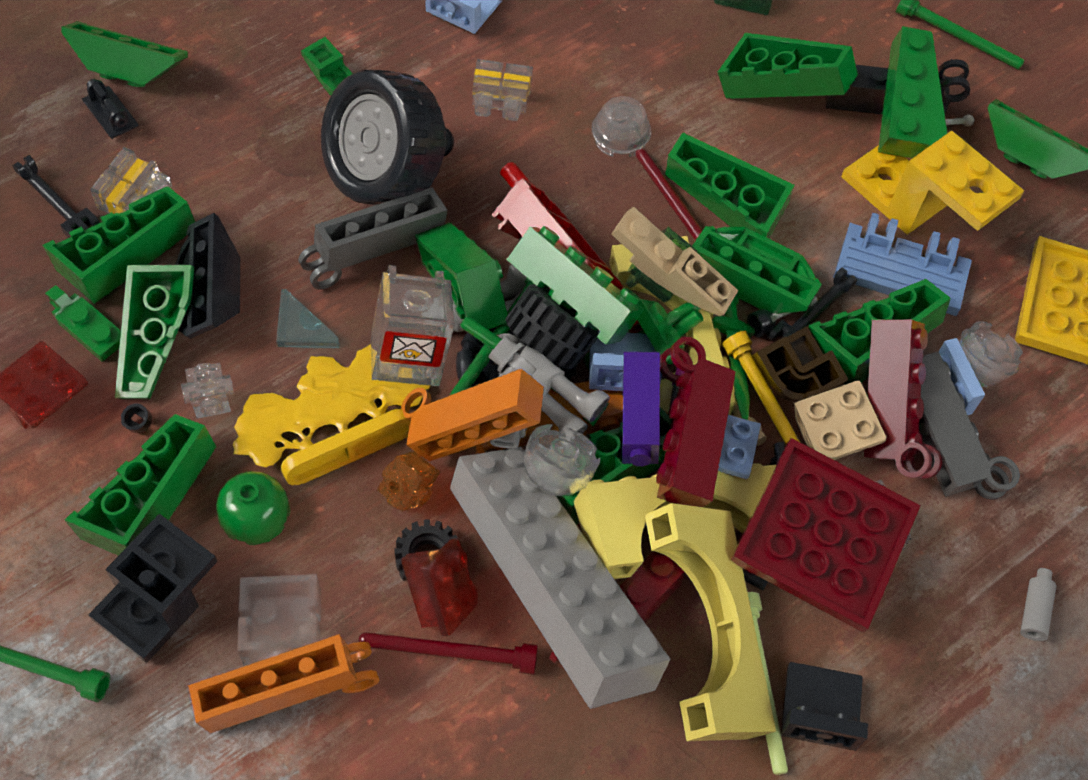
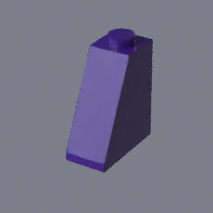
M624 352L622 464H633L635 466L658 464L660 352Z

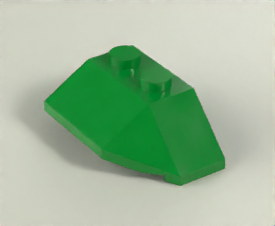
M79 21L61 27V33L87 70L97 72L100 77L105 79L119 78L126 80L128 85L134 87L146 86V84L158 79L188 57V51L172 48Z
M998 99L989 104L987 109L999 150L1005 152L1003 156L1016 164L1020 162L1027 164L1031 167L1030 171L1033 174L1044 179L1047 176L1053 179L1088 170L1087 147Z
M705 226L691 247L738 290L736 295L739 299L758 309L768 310L773 314L807 311L822 285L819 279L815 277L813 270L803 255L747 227L714 228V226Z

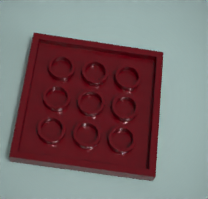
M791 438L786 444L731 560L743 569L864 633L869 629L921 505Z

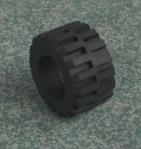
M534 284L529 285L505 319L510 330L522 343L543 354L553 364L562 368L575 369L597 340L598 330H594L589 326L584 327L575 319L577 311L573 307L567 309L557 304L548 294L550 289H542Z

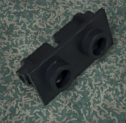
M91 79L87 82L88 96L81 99L111 140L139 126L110 86L105 87L104 83L97 79Z

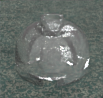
M552 424L537 427L531 434L524 452V467L529 479L541 491L557 496H570L584 489L600 464V458L596 459L595 457L597 451L595 445L583 434L572 428L564 426L560 432L551 430Z

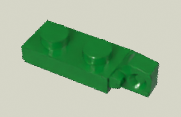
M56 285L45 293L50 300L49 303L55 308L51 312L58 324L101 362L119 349L121 330L83 297H79L76 293L69 297Z

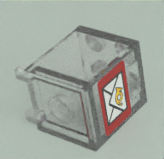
M389 265L388 273H382L371 331L372 380L440 386L454 329L451 280L444 279L443 271H436L435 278L396 274V266Z

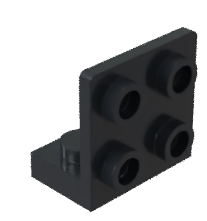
M790 662L787 666L781 736L856 751L868 739L869 723L860 722L863 677L857 674Z

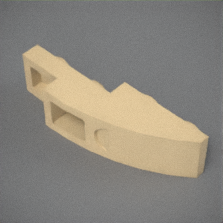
M632 207L625 213L611 234L633 254L629 261L640 271L671 293L703 310L718 316L724 315L738 292L729 281L691 247L682 251L635 207Z

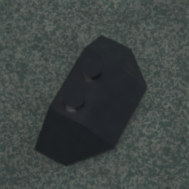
M215 213L189 225L186 232L188 238L182 245L175 265L194 266L191 301L178 330L190 339L218 327L240 313L241 258L219 216Z

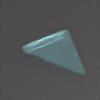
M281 289L276 336L277 347L339 348V338L287 289Z

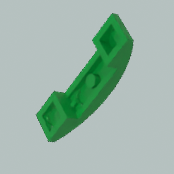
M326 37L301 50V55L330 96L345 78L353 74L344 64L343 55Z

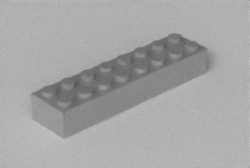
M522 447L459 457L450 490L588 707L592 709L655 691L670 658Z

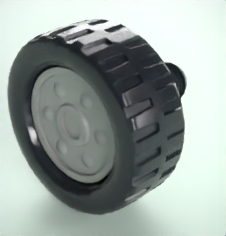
M374 69L353 73L336 87L324 111L321 126V149L325 167L339 191L358 203L378 205L428 189L439 173L443 158L451 153L454 148V136L445 127L443 114L434 94L421 80L406 73Z

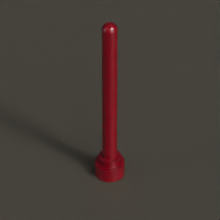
M639 148L635 153L636 158L696 241L703 229L648 152L643 148Z
M369 632L360 634L358 642H368L370 647L375 649L512 664L513 669H520L519 673L535 675L538 644L523 643L522 646H515L514 649Z

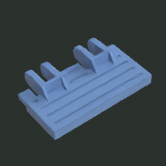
M871 214L864 238L860 237L863 226L853 223L849 224L834 276L843 267L848 271L846 275L848 278L851 275L858 278L855 285L886 295L927 279L951 298L946 313L957 316L961 308L972 262L971 259L958 256L956 265L953 266L960 241L958 238L952 237L948 242L946 255L936 252L940 242V233L933 231L928 242L925 257L921 256L922 244L898 237L894 248L891 247L898 225V220L891 218L890 222H888L885 236L875 234V229L879 223V214Z

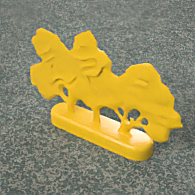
M382 341L374 342L357 351L356 357L349 367L341 366L333 357L311 356L306 367L308 373L301 376L297 384L301 394L295 400L287 399L274 393L252 394L248 397L243 406V413L238 417L234 426L239 437L232 444L234 447L233 453L236 455H249L255 465L268 467L274 465L281 458L282 452L285 449H300L283 461L281 472L288 484H304L406 438L409 433L410 421L404 417L403 410L394 409L386 413L385 411L392 405L402 406L404 399L412 390L420 387L427 390L431 385L421 371L396 369L398 363L381 362ZM423 395L416 398L410 407L419 405ZM377 398L382 401V405L378 408L374 402ZM361 413H366L373 417V419L350 429L347 427ZM328 424L337 426L340 433L315 444L312 443L311 438L316 429ZM306 427L310 428L308 436H305L302 432ZM287 431L294 432L301 437L302 441L299 442L298 439H294L290 442L281 435ZM277 441L284 444V447L277 448L274 443Z

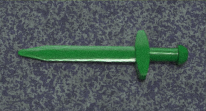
M735 295L724 314L725 316H715L712 319L713 327L718 328L719 332L727 335V338L741 331H746L749 338H751L755 334V329L745 322L738 320L736 305L739 303V299ZM729 356L731 369L736 371L733 385L735 399L742 419L748 420L750 398L746 372L739 360Z

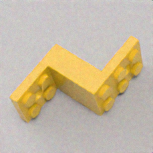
M953 131L947 133L910 161L902 156L878 152V145L845 168L841 176L889 220L891 218L898 220L897 227L907 235L947 205L978 231L1018 201L1024 193L1021 187ZM878 175H888L892 180H882ZM970 187H978L983 193H975Z

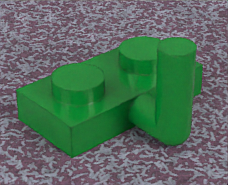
M640 299L638 302L644 308V311L637 320L655 351L660 352V356L664 351L671 348L681 336L704 320L702 314L698 310H694L670 327L666 320L668 315L658 302ZM684 344L680 345L679 348L683 349ZM671 355L667 356L666 364H674Z

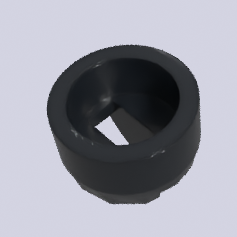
M130 404L121 414V423L133 433H142L147 431L152 424V415L142 404ZM134 414L143 419L141 424L131 419Z

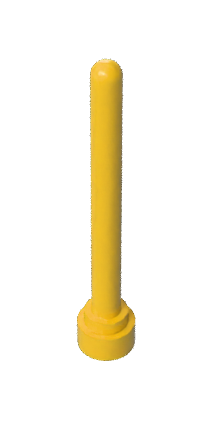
M741 331L727 338L722 343L728 356H733L735 360L740 361L784 442L787 444L791 438L799 441L751 355L753 351L751 348L752 341L747 332Z

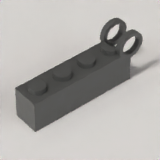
M433 187L419 193L315 224L314 245L302 251L298 258L299 264L304 270H314L310 275V282L315 289L329 288L341 278V269L417 244L415 234L445 224L447 209ZM319 252L321 256L319 259L309 263L306 262L310 255ZM335 271L327 280L317 281L325 272Z
M939 351L924 355L922 363L926 368V378L924 383L921 384L924 413L922 418L919 419V433L922 437V444L934 446L942 456V467L936 477L945 497L975 488L977 493L986 499L994 500L1000 498L1019 482L1020 472L1017 465L1011 459L1003 456L991 459L984 452L979 441L978 429L973 422H970L965 411L964 399L960 392L956 391L951 380V371L948 364L942 360ZM931 453V456H932V465H931V466H932V468H933V467H934V463H935V459H934L933 454ZM993 464H1004L1010 469L1012 473L1010 483L1007 474ZM991 472L1000 478L1001 484L992 478ZM985 480L988 486L999 492L992 493L985 490L981 482Z

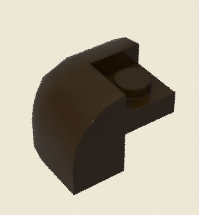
M808 326L788 337L781 338L752 355L769 387L778 397L788 401L798 402L829 391L849 380L833 351L831 350L823 354Z

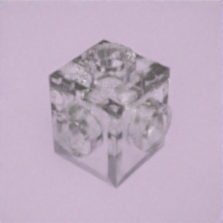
M220 362L214 364L202 363L196 367L185 369L187 383L181 384L185 404H192L197 419L231 412L229 395H234L233 383L230 374L224 375Z

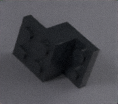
M158 514L105 569L115 587L88 616L147 664L199 607L192 589L218 562L216 556L162 515Z

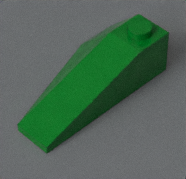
M127 265L115 389L116 399L151 398L191 301L194 266Z

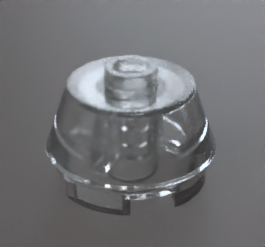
M618 96L608 100L592 122V134L597 147L603 153L612 157L614 153H629V157L635 156L637 150L645 148L651 137V125L645 108L639 101L631 97Z
M977 321L971 328L963 330L959 343L982 387H992L1018 372V365L1022 362L1019 360V357L1023 354V351L1009 334L1003 338L990 330L993 324Z

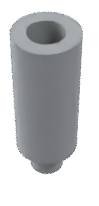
M1039 568L1037 576L1029 580L1020 631L1023 637L1034 641H1045L1048 639L1057 587L1056 583L1051 580L1052 571L1046 568Z

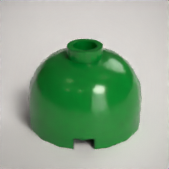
M249 471L236 475L225 483L219 492L216 503L218 520L223 531L234 541L235 539L244 541L247 545L266 543L278 536L285 528L284 523L290 515L286 491L276 478L264 472Z

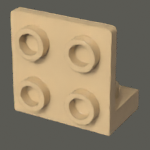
M855 381L794 403L795 420L806 446L833 460L886 441L885 433L860 381Z

